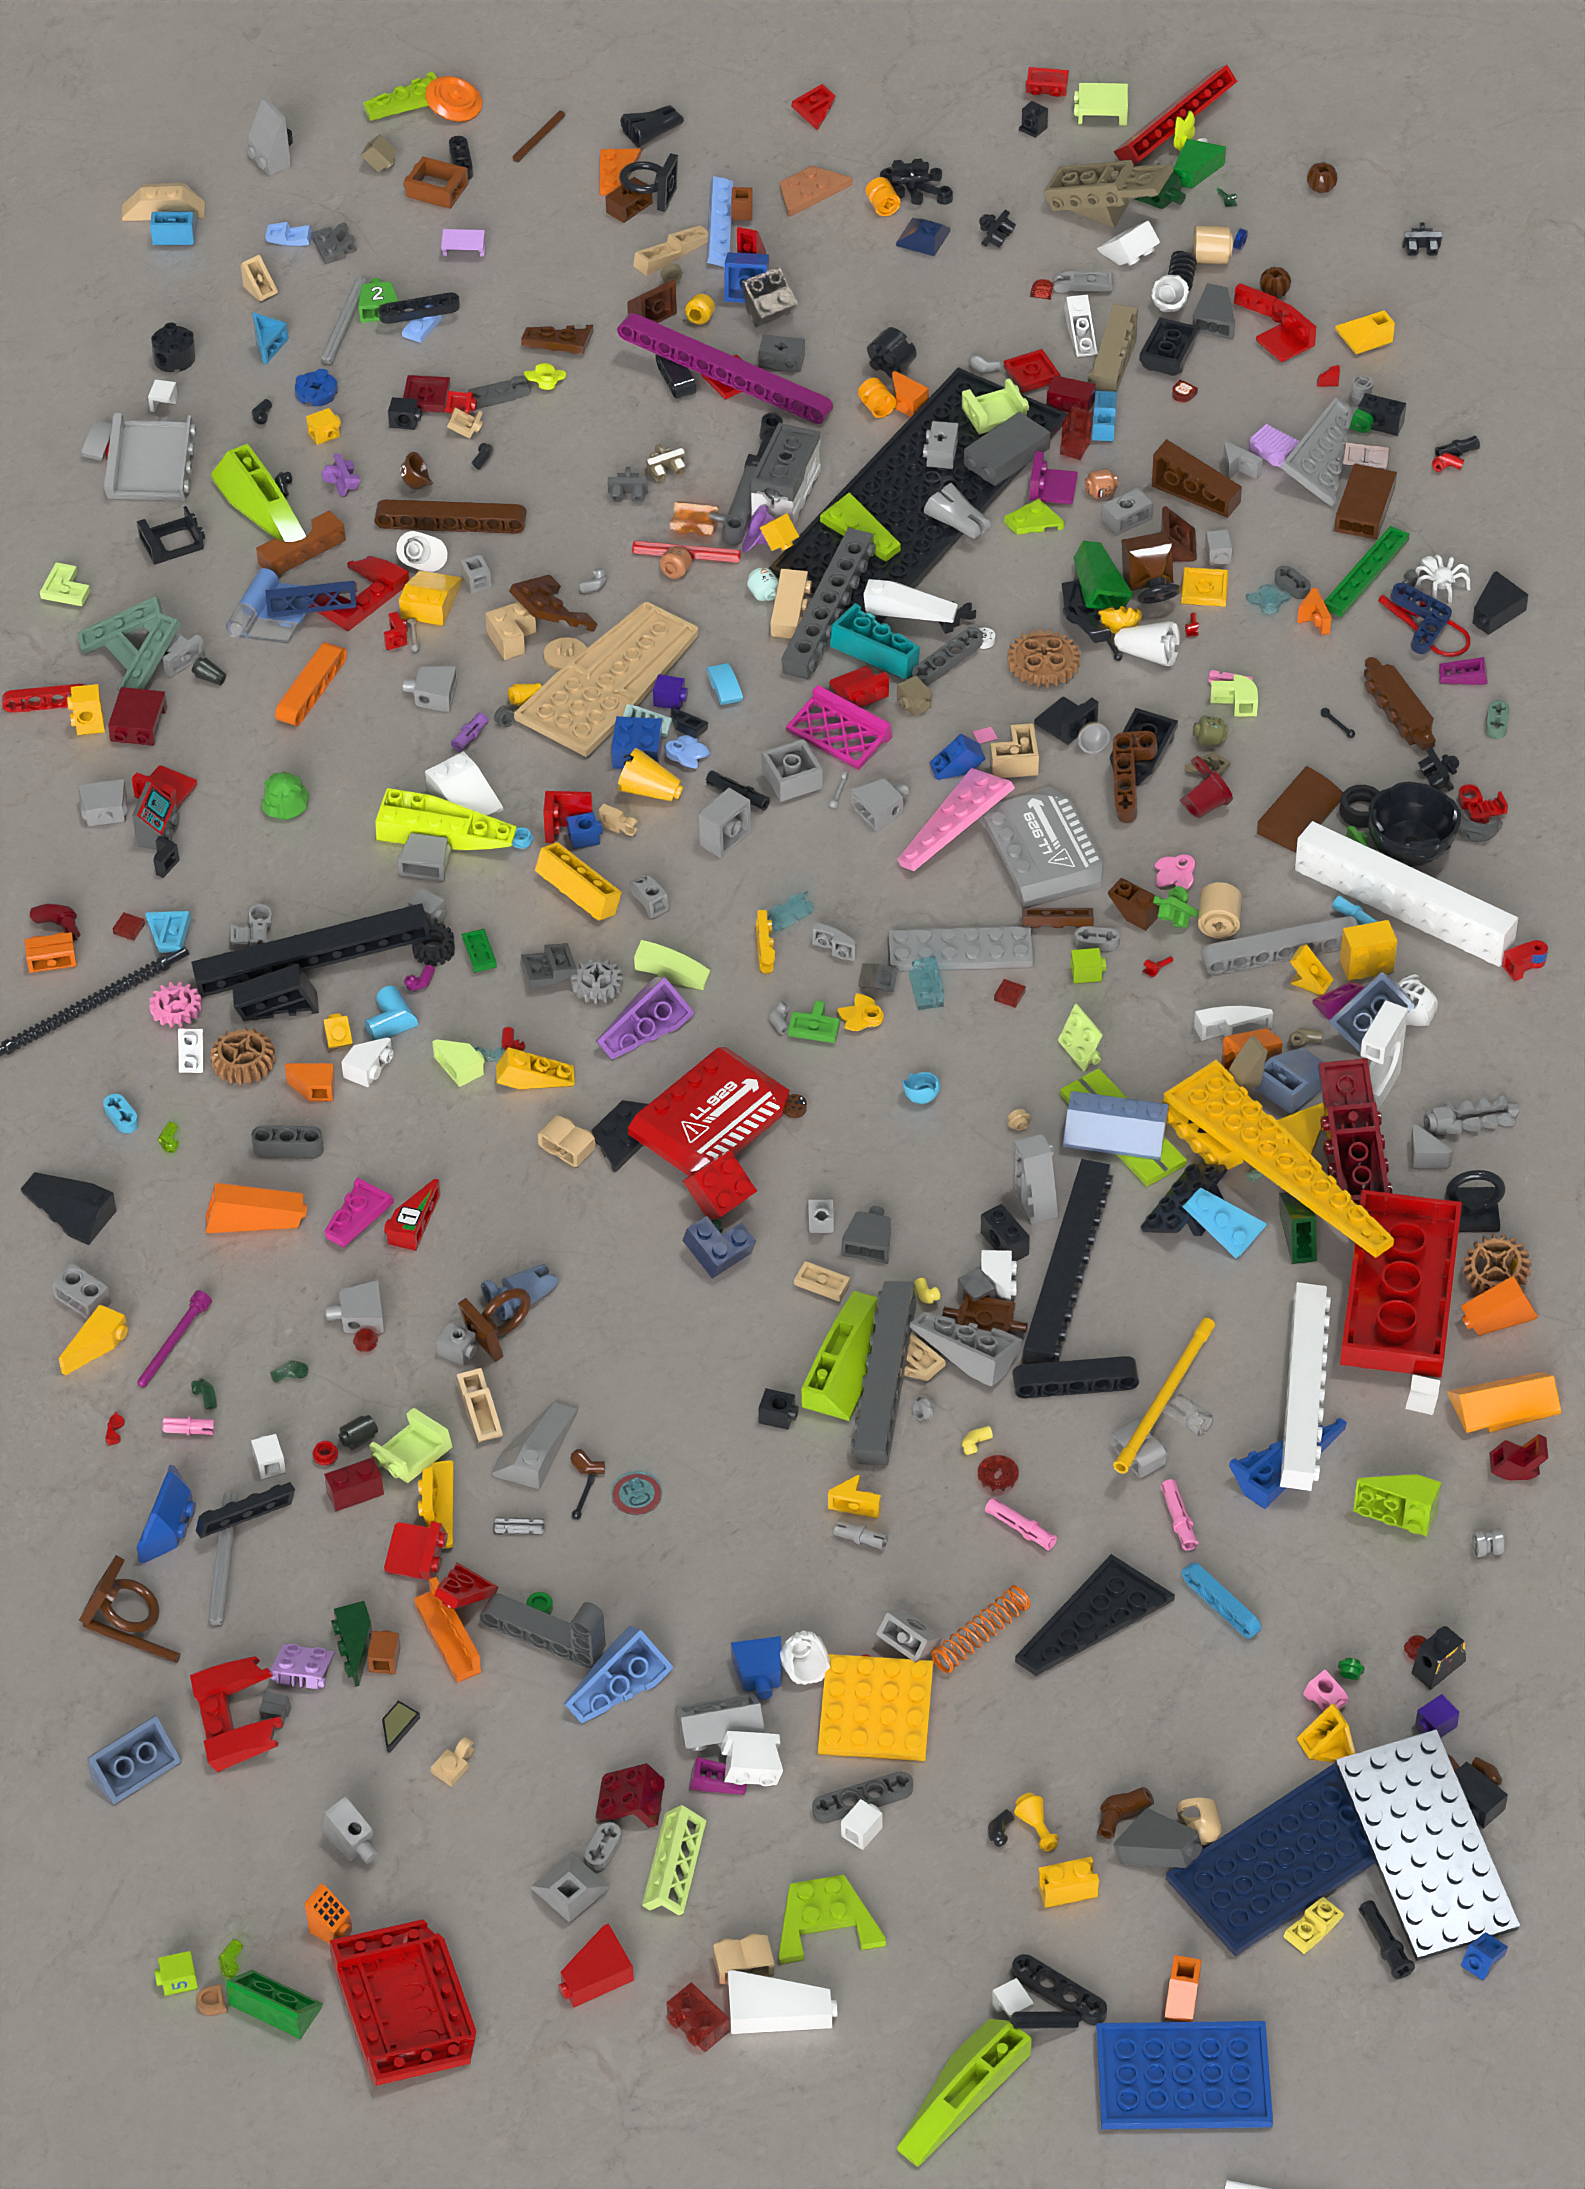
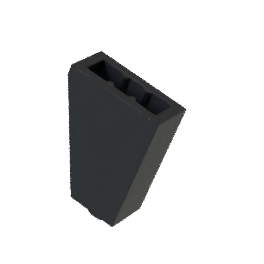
M1495 571L1474 607L1472 623L1487 635L1491 634L1526 611L1528 594Z

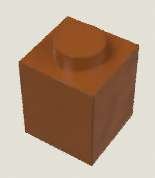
M732 187L731 220H752L753 187Z
M388 1630L372 1631L367 1656L369 1672L396 1674L401 1648L399 1633Z

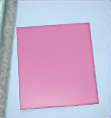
M992 727L973 731L979 744L998 739Z

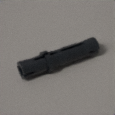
M711 770L706 777L708 785L716 787L723 792L731 788L749 799L750 805L762 811L766 810L770 804L768 796L758 793L751 786L741 785L714 770Z

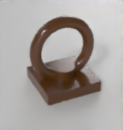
M512 1288L492 1299L482 1314L467 1298L460 1301L458 1306L466 1329L475 1333L478 1344L497 1362L504 1357L497 1337L511 1332L525 1319L531 1306V1298L524 1289ZM519 1298L521 1304L517 1313L508 1322L497 1327L491 1318L493 1313L506 1301Z
M115 1555L96 1585L79 1621L88 1625L99 1607H101L107 1620L117 1628L133 1633L144 1632L156 1624L160 1612L159 1604L151 1590L142 1583L131 1579H116L125 1560ZM119 1589H128L143 1597L149 1608V1614L145 1620L131 1622L116 1614L111 1604Z

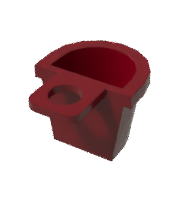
M1199 756L1194 757L1191 763L1204 779L1179 799V801L1190 814L1196 818H1201L1222 804H1230L1233 796L1216 771L1213 773Z

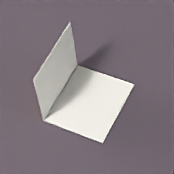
M1413 1374L1411 1390L1405 1409L1433 1415L1438 1398L1440 1380Z

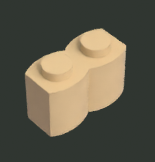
M558 1115L538 1133V1144L544 1150L558 1156L573 1167H578L595 1150V1138L589 1130L575 1127L570 1119Z
M750 1934L742 1940L726 1938L713 1945V1958L720 1984H728V1971L730 1970L765 1977L774 1974V1960L767 1935Z

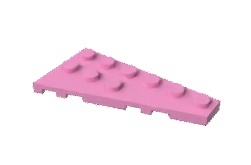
M971 768L898 857L897 860L900 866L915 871L1015 789L1012 782Z

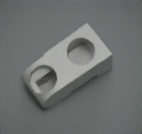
M648 874L629 883L632 895L646 908L647 915L651 919L669 911L667 892Z

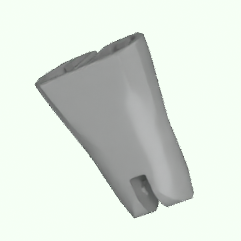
M952 483L946 485L941 490V493L937 492L932 495L924 508V513L954 527L973 539H976L981 533H984L991 527L990 521L973 507Z

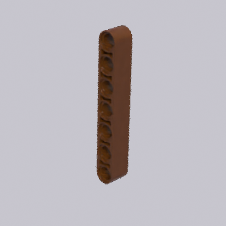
M385 499L377 503L374 522L377 527L382 529L517 534L521 533L525 528L527 510L519 504Z

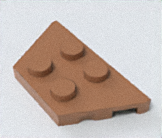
M810 166L780 181V191L783 195L784 205H786L789 217L852 186L851 177L816 166Z

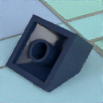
M912 218L897 240L896 246L935 256L950 233V228L933 221Z

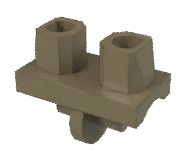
M661 444L655 445V452L651 453L650 459L646 461L647 468H645L647 476L652 475L655 481L658 482L667 477L665 469L671 468L674 475L684 473L686 466L683 460L685 455L683 448L672 451L670 447L664 449Z

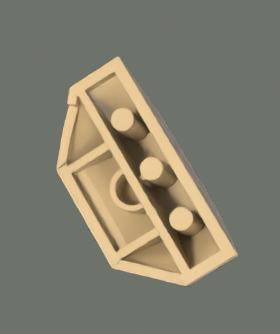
M184 182L142 184L122 204V221L151 220L152 212H194L198 218H205V201Z

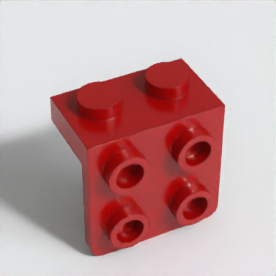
M866 666L829 681V686L836 695L860 708L889 697V676L885 672L874 675L870 668Z
M431 1521L429 1528L402 1522L396 1523L384 1565L385 1571L390 1574L428 1581L434 1578L440 1570V1556L448 1538L443 1525Z

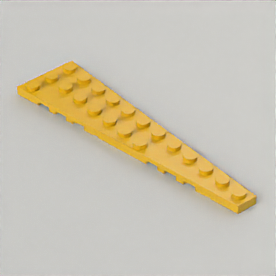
M1217 1059L1164 1093L1163 1100L1375 1258L1393 1246L1394 1238L1361 1205H1356L1346 1190L1342 1191L1336 1184V1180L1322 1170V1165L1284 1127L1280 1126L1279 1122L1272 1115H1267L1262 1110V1105L1257 1100L1253 1101L1248 1096V1091L1234 1081V1077Z

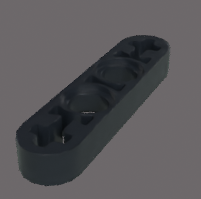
M450 292L386 303L378 308L379 320L382 323L391 324L454 313L460 308V300L456 293ZM434 305V307L426 308L425 306ZM409 308L414 309L412 311H404Z
M1021 1954L1013 1960L1012 1975L1021 1984L1066 2011H1076L1078 2016H1081V2020L1089 2025H1096V2023H1103L1107 2017V2004L1099 1996L1028 1954ZM1026 1965L1029 1966V1970L1025 1969L1023 1972L1020 1971V1967L1024 1968ZM1043 1978H1051L1055 1981V1985L1046 1988L1040 1984V1981ZM1067 1992H1074L1079 1998L1074 2002H1069L1063 1996ZM1099 2008V2013L1090 2014V2009Z

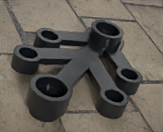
M888 167L880 172V177L887 178L890 183L891 167ZM932 168L928 174V182L940 181L942 179V170L940 168ZM923 182L915 183L914 188H909L908 184H904L911 196V203L914 205L923 203V193L917 191V189L937 195V202L947 205L953 201V191L949 186L938 188ZM899 184L892 185L899 198H903L905 196V188Z

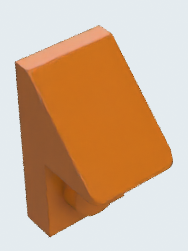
M1317 587L1312 588L1298 608L1297 622L1313 621L1314 626L1318 627L1321 635L1330 634L1332 617Z

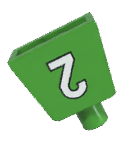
M373 278L370 280V283L361 285L358 303L360 323L380 321L378 308L382 304L398 301L391 282H382L380 278Z

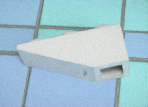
M1088 295L1067 297L1064 311L1076 358L1098 355Z

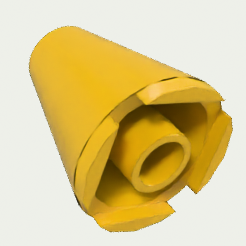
M634 748L630 754L634 758L632 761L626 762L618 781L620 786L617 787V790L671 802L675 798L679 799L684 789L681 786L682 781L643 751Z

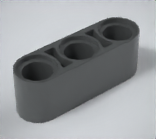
M263 1125L254 1128L251 1133L254 1154L260 1158L313 1159L321 1156L324 1152L322 1131L315 1126Z

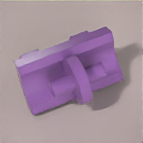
M334 453V464L332 466L326 465L321 476L325 482L335 483L339 495L346 496L348 489H358L360 478L358 474H353L354 464L352 461L343 460L341 454Z

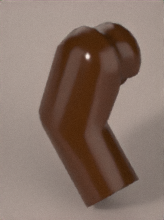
M576 1449L571 1454V1462L581 1474H605V1461H591L582 1449Z
M1475 1757L1471 1765L1497 1786L1501 1785L1502 1778L1498 1769L1494 1765Z

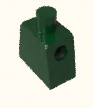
M1172 172L1158 195L1154 197L1142 196L1134 199L1164 209L1172 202L1178 205L1183 204L1186 194L1181 192L1180 177Z

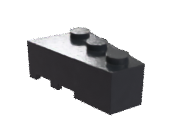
M299 964L232 985L234 1008L243 1021L274 1018V1014L282 1013L296 1016V1012L310 1010L311 1014L319 1013L317 991Z

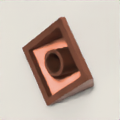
M1164 506L1162 508L1161 532H1165L1172 543L1173 561H1195L1197 559L1195 528L1167 506Z

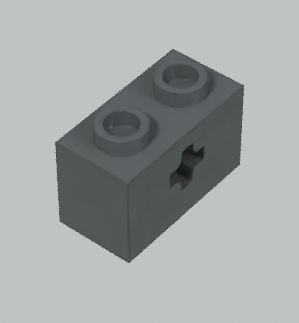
M763 334L758 351L759 367L801 372L805 357V339Z

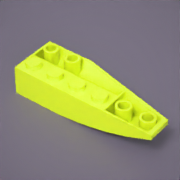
M391 788L386 789L375 820L377 840L405 844L411 833L447 838L451 850L510 847L517 831V826L436 796Z

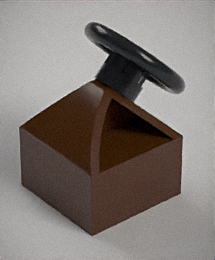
M1165 532L1121 540L1123 579L1131 591L1149 588L1138 595L1140 603L1152 604L1166 601L1181 592L1180 585L1170 584L1174 583L1172 543Z

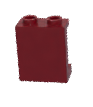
M121 687L108 724L110 740L119 743L154 746L156 742L155 730L161 713L166 714L167 711L165 691Z

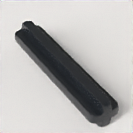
M1076 2011L1013 2012L1012 2018H1010V2023L1013 2024L1015 2029L1079 2027V2022H1081V2016H1078Z

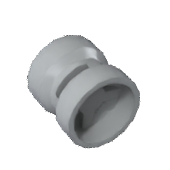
M1358 375L1353 378L1351 401L1359 405L1365 393L1372 394L1373 380L1371 377Z
M1500 1528L1491 1529L1490 1532L1485 1533L1482 1530L1473 1531L1472 1540L1476 1557L1486 1556L1487 1553H1493L1494 1555L1504 1554V1539Z

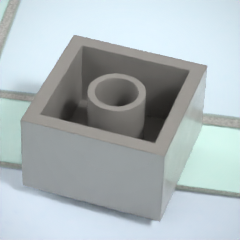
M804 739L762 752V772L780 802L823 788V769Z
M731 788L717 795L714 801L707 807H703L699 812L700 846L719 858H722L751 833L750 800Z

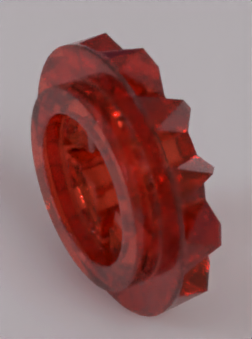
M1002 1455L987 1457L978 1467V1480L982 1482L983 1487H990L992 1492L995 1489H1001L1004 1492L1007 1487L1013 1488L1014 1483L1019 1477L1017 1464L1009 1457ZM1001 1468L1002 1475L995 1479L994 1474Z

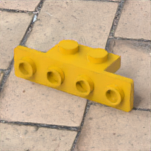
M452 1460L434 1462L428 1468L422 1469V1479L418 1480L419 1493L422 1495V1500L418 1501L419 1515L424 1516L429 1528L431 1521L443 1525L448 1534L445 1548H452L454 1546V1463Z

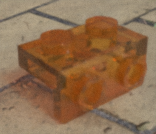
M676 501L674 516L670 521V530H676L679 534L695 532L699 536H710L717 529L718 522L709 519L708 515L710 512L718 513L719 507L717 505Z

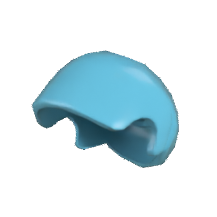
M929 1072L910 1073L907 1081L902 1080L906 1097L917 1104H925L932 1101L941 1089L938 1077Z

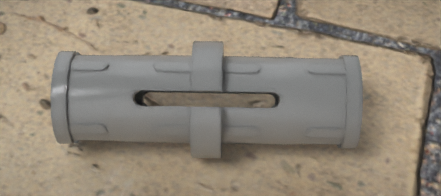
M839 1519L836 1522L839 1526L835 1525L834 1536L853 1540L857 1545L866 1544L880 1550L885 1549L883 1544L887 1545L888 1534L867 1529L866 1525L860 1524L857 1526Z

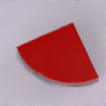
M1340 365L1331 366L1329 370L1323 374L1321 373L1317 378V387L1339 386Z

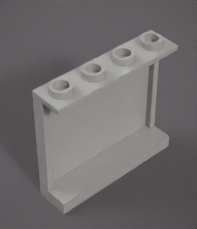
M113 413L104 484L107 499L185 501L186 492H190V480L188 479V474H192L190 456L194 455L195 451L192 439L197 434V426L193 424L191 415H188L187 422L128 421L124 420L122 413Z

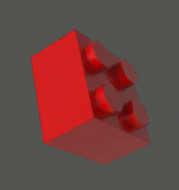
M731 1150L718 1155L682 1181L703 1214L711 1221L722 1217L757 1192Z

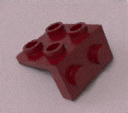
M648 1763L606 1773L601 1781L596 1819L600 1822H605L634 1814L648 1828L658 1826L665 1779Z

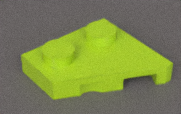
M1040 499L1004 516V523L1017 535L1028 534L1029 532H1045L1046 527L1057 526L1058 530H1062L1065 526V522Z

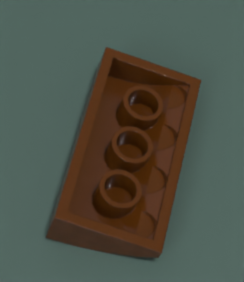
M1306 766L1259 819L1257 834L1297 853L1298 837L1312 821L1321 825L1339 805L1343 792L1328 778Z

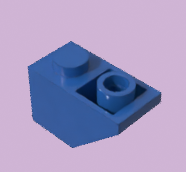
M960 734L929 763L935 778L940 780L965 775L971 768H977L986 758L978 742Z

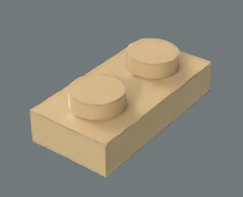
M805 1261L794 1279V1285L840 1302L850 1285V1277Z

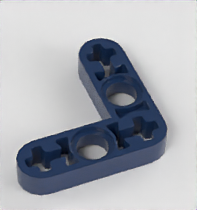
M1397 583L1393 586L1390 598L1395 604L1424 618V621L1415 632L1410 645L1414 652L1426 654L1448 624L1452 610L1448 605L1408 584ZM1415 602H1424L1426 607H1419ZM1426 626H1433L1437 631L1431 632L1427 630ZM1423 637L1426 638V641L1423 644H1420Z

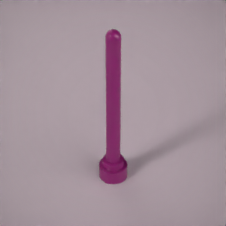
M197 1290L192 1295L189 1310L137 1381L138 1386L145 1387L197 1314L206 1311L211 1305L212 1299L205 1292Z

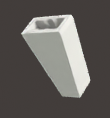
M735 1970L728 1971L731 2034L832 2028V2017H837V2000H831L830 1989Z

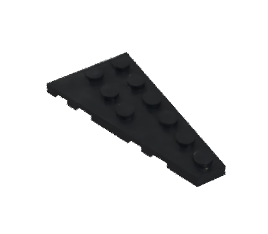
M1111 1554L1015 1656V1663L1037 1676L1174 1601L1175 1594Z

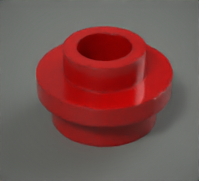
M321 1441L313 1449V1459L317 1464L330 1465L337 1460L338 1449L330 1441Z

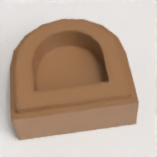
M221 1984L205 1987L198 1992L196 2005L202 2014L212 2016L227 2012Z

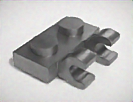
M346 223L338 224L334 230L328 227L311 233L312 239L325 264L345 258V253H353L357 250L354 245L355 239L353 235H349L348 231H346L349 230Z

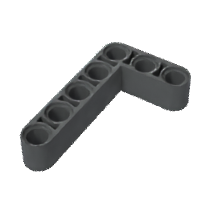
M495 1593L491 1596L479 1616L480 1620L492 1629L585 1668L593 1667L606 1646L604 1614L598 1606L590 1602L583 1603L571 1623H568L502 1594Z

